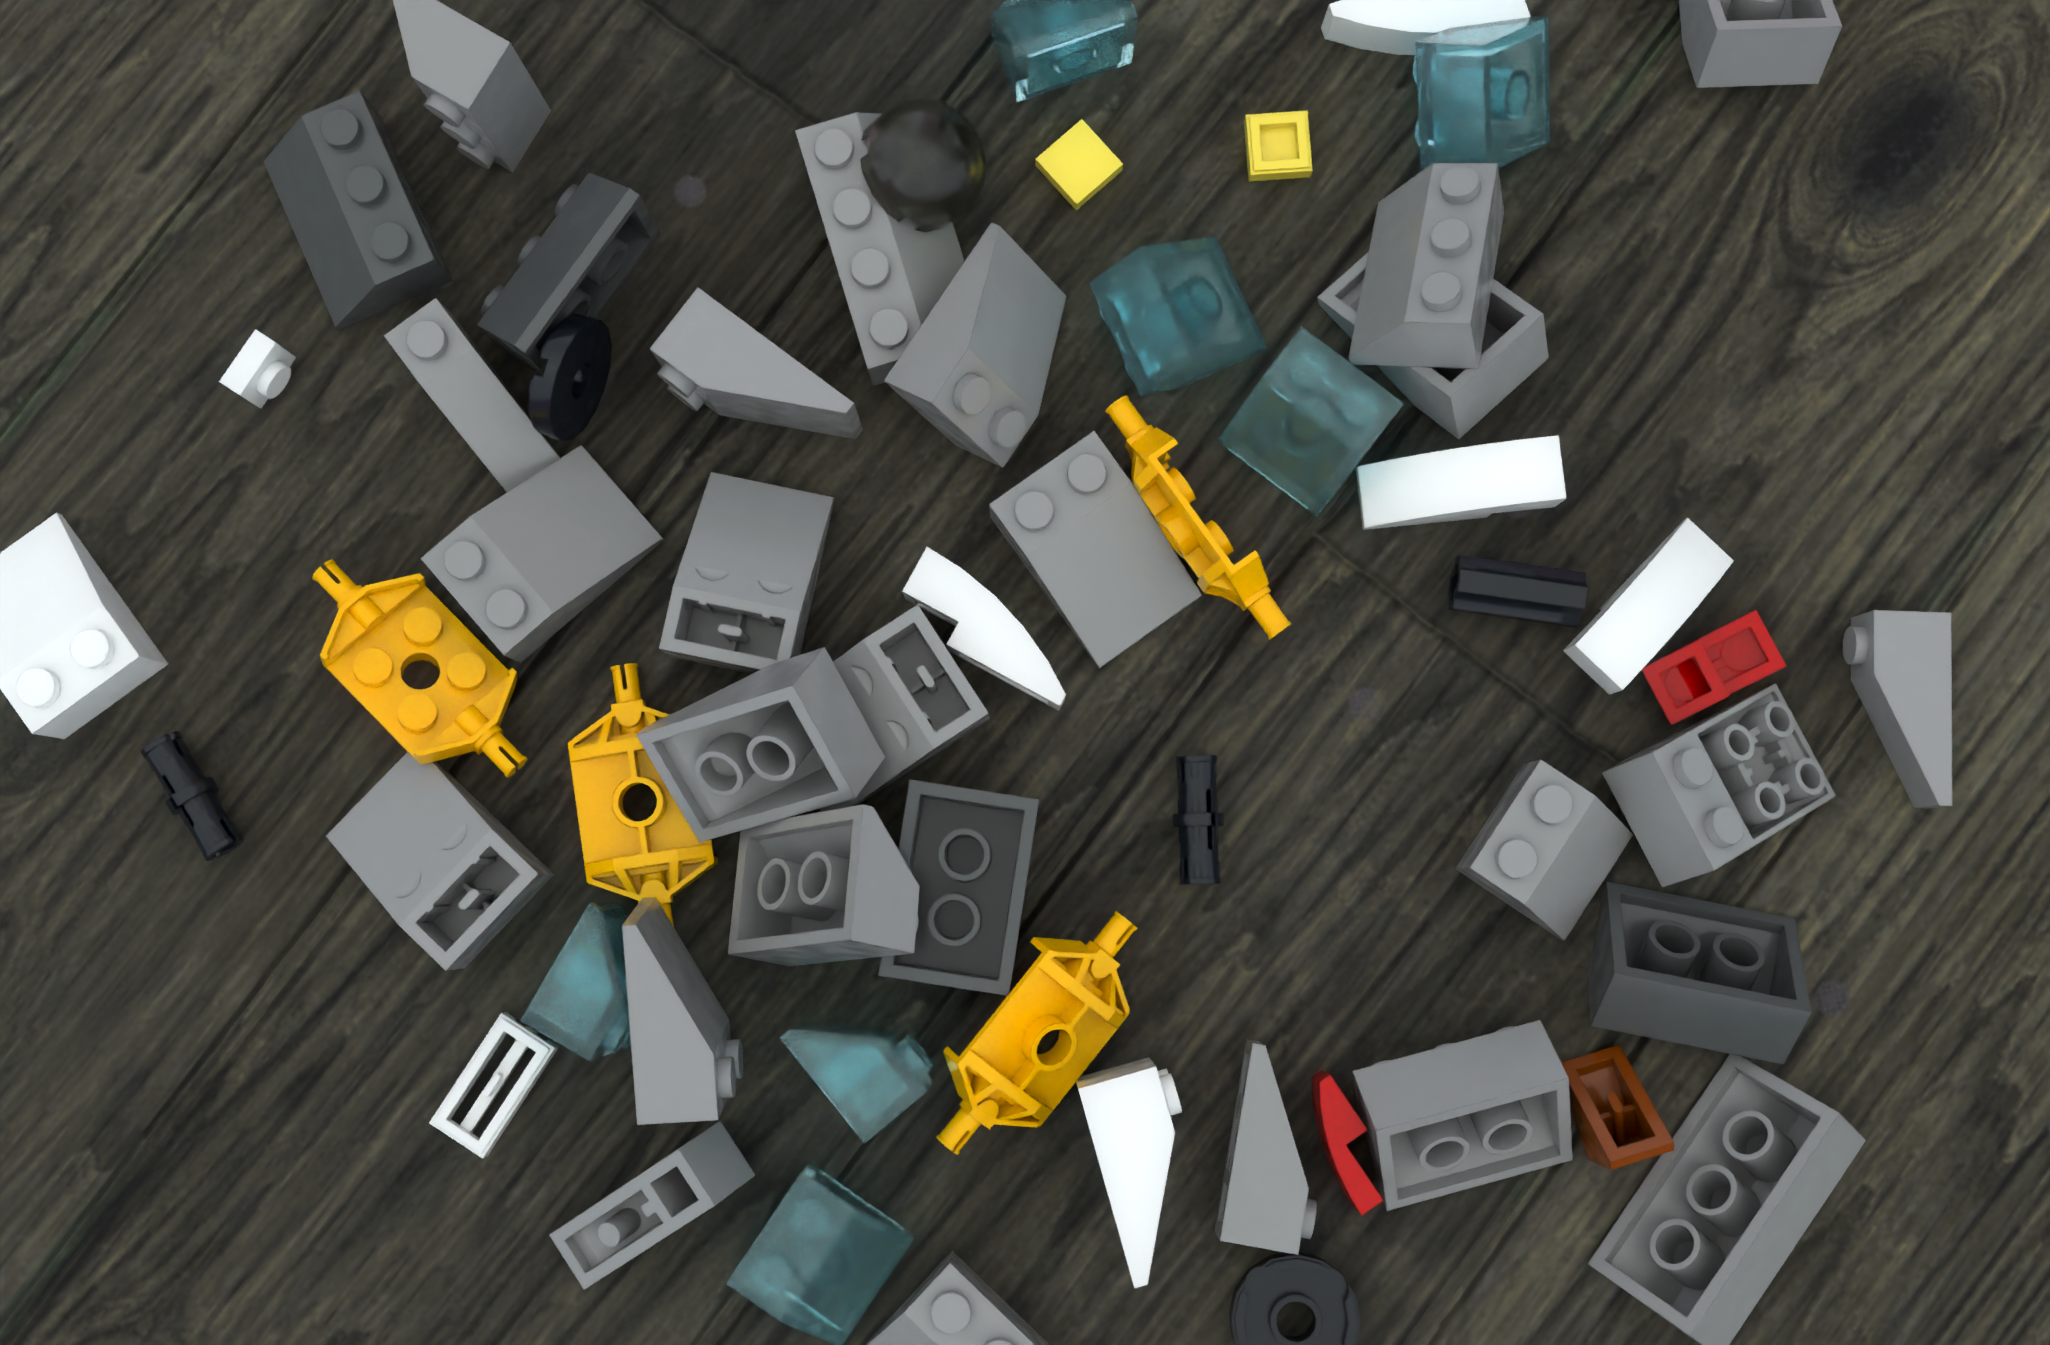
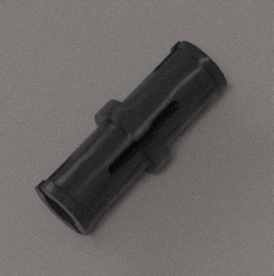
M175 731L170 735L165 734L153 740L141 750L142 756L146 759L152 771L155 772L169 797L166 801L168 809L172 815H180L196 840L206 861H211L215 857L219 858L229 853L244 841V838L228 817L216 795L219 787L213 777L206 778L179 732Z
M1216 755L1176 757L1179 798L1178 814H1173V827H1179V885L1221 884L1218 858V826H1224V813H1218Z

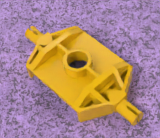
M1127 395L1112 403L1105 412L1109 414L1126 438L1125 448L1129 452L1132 463L1131 482L1147 508L1155 517L1157 524L1173 549L1186 560L1199 578L1197 584L1203 593L1223 597L1240 606L1243 612L1249 609L1268 635L1269 640L1289 627L1292 623L1288 621L1269 594L1271 592L1268 587L1269 582L1256 550L1233 565L1228 555L1233 553L1234 550L1224 532L1213 520L1204 525L1191 507L1190 503L1196 497L1188 482L1174 467L1166 472L1170 468L1167 462L1171 459L1168 451L1178 445L1175 438L1157 427L1153 428L1152 425H1147Z
M334 560L324 563L326 572L321 566L315 571L312 576L313 580L317 581L338 603V612L320 653L323 666L420 765L475 751L478 755L484 752L504 773L506 778L516 773L515 766L518 770L524 766L528 758L523 756L505 738L503 730L500 728L517 683V672L513 668L508 670L426 587L425 579L420 573L363 587L362 585H356ZM424 660L434 664L440 671V675L436 683L431 687L414 689L403 681V672L412 662Z
M637 663L624 664V667L615 665L610 667L616 703L611 704L612 711L568 742L586 880L591 885L637 900L638 903L642 898L656 897L674 927L671 903L674 902L673 896L717 865L718 857H714L712 839L699 843L636 736L642 728L669 716V714L646 707L645 700L641 698ZM637 784L648 785L654 791L657 798L654 813L643 821L630 819L623 809L625 793Z
M1115 911L1113 917L1093 942L1089 940L1086 945L1077 940L1033 937L1030 943L1042 953L960 1056L946 1046L943 1053L957 1093L963 1100L959 1104L961 1108L942 1132L936 1136L945 1147L958 1155L981 1124L989 1130L993 1125L1040 1127L1128 1017L1130 1008L1117 973V968L1120 964L1113 957L1138 928L1124 916ZM1059 1029V1037L1056 1044L1049 1051L1037 1054L1038 1044L1042 1037L1050 1031Z

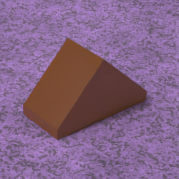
M1620 1044L1561 1062L1569 1077L1570 1106L1588 1160L1613 1170L1674 1151V1141Z

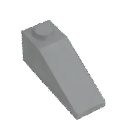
M436 298L384 335L419 384L506 492H509L560 459V456L545 436L533 427L529 415L456 318Z
M1872 610L1852 617L1851 626L1846 629L1843 638V656L1845 662L1851 664V682L1913 807L1928 809L1952 806L1951 613Z
M1246 1039L1214 1232L1218 1239L1223 1242L1298 1255L1301 1238L1311 1239L1317 1203L1316 1200L1308 1198L1309 1187L1266 1045L1259 1041Z
M718 1121L555 1230L549 1236L585 1290L717 1205L753 1178L755 1174L721 1121Z

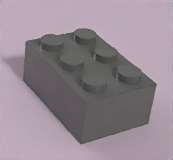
M909 779L898 850L920 886L918 902L919 923L915 938V950L912 954L881 957L878 976L1008 996L1012 981L1039 799Z

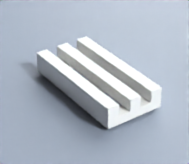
M501 1013L429 1124L482 1159L487 1157L559 1046L550 1040H545L538 1036V1032L529 1026H523L509 1013ZM508 1033L516 1039L462 1123L460 1125L451 1118ZM529 1047L536 1052L482 1136L480 1138L472 1134Z

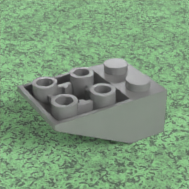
M711 472L673 584L659 649L670 657L751 674L771 664L800 655L835 498Z
M918 604L860 641L833 662L885 758L855 799L823 807L820 810L823 812L859 805L990 720L988 711Z
M1776 683L1643 749L1602 772L1662 887L1715 871L1836 796Z
M408 752L326 835L396 923L445 971L465 968L554 876L531 851L437 761L420 765Z

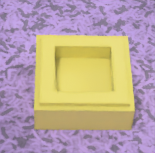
M1308 110L1248 114L1245 116L1244 132L1249 182L1309 178L1313 169Z
M1083 119L1035 159V166L1076 211L1123 170V163Z

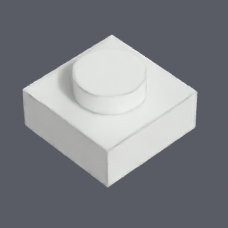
M255 329L219 382L261 409L268 399L275 398L285 388L291 376L290 366L296 357Z

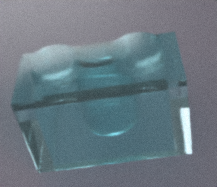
M1005 0L998 10L992 11V37L1015 101L1019 102L1132 63L1138 15L1131 0Z
M1534 16L1452 27L1415 42L1416 55L1413 61V77L1417 83L1418 119L1415 127V137L1420 147V169H1425L1432 163H1498V168L1550 142L1548 16Z
M1216 237L1141 246L1089 282L1099 304L1100 314L1111 330L1124 359L1127 374L1135 383L1140 396L1178 389L1254 356L1267 348Z
M1301 326L1263 375L1220 436L1218 442L1315 516H1318L1404 403Z
M589 903L520 1020L588 1061L611 1053L615 1054L620 1047L626 1050L631 1044L622 925L627 919L624 908L615 903Z
M801 1022L779 1037L864 1144L924 1095L933 1081L927 1074L931 1070L930 1067L933 1065V1062L910 1034L900 1040L892 1030Z
M809 1162L726 1284L780 1322L834 1345H843L914 1240L915 1235Z

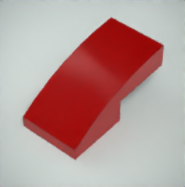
M1753 610L1646 665L1641 671L1670 725H1673L1729 697L1730 694L1786 667V664L1757 610Z
M1320 1070L1311 1077L1315 1121L1321 1144L1329 1165L1352 1207L1358 1213L1364 1215L1384 1200L1346 1145L1366 1132L1367 1128L1332 1076Z

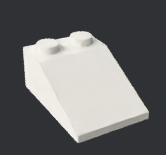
M55 513L0 553V689L32 734L66 739L168 665L165 658L62 514Z
M1149 1057L1084 1075L1076 1080L1134 1289L1148 1285L1175 1136L1171 1115L1182 1113L1171 1073H1168L1167 1068L1157 1071L1156 1065Z

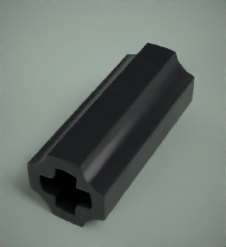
M1458 555L1455 558L1449 582V610L1573 628L1578 627L1586 606L1588 591L1586 573Z

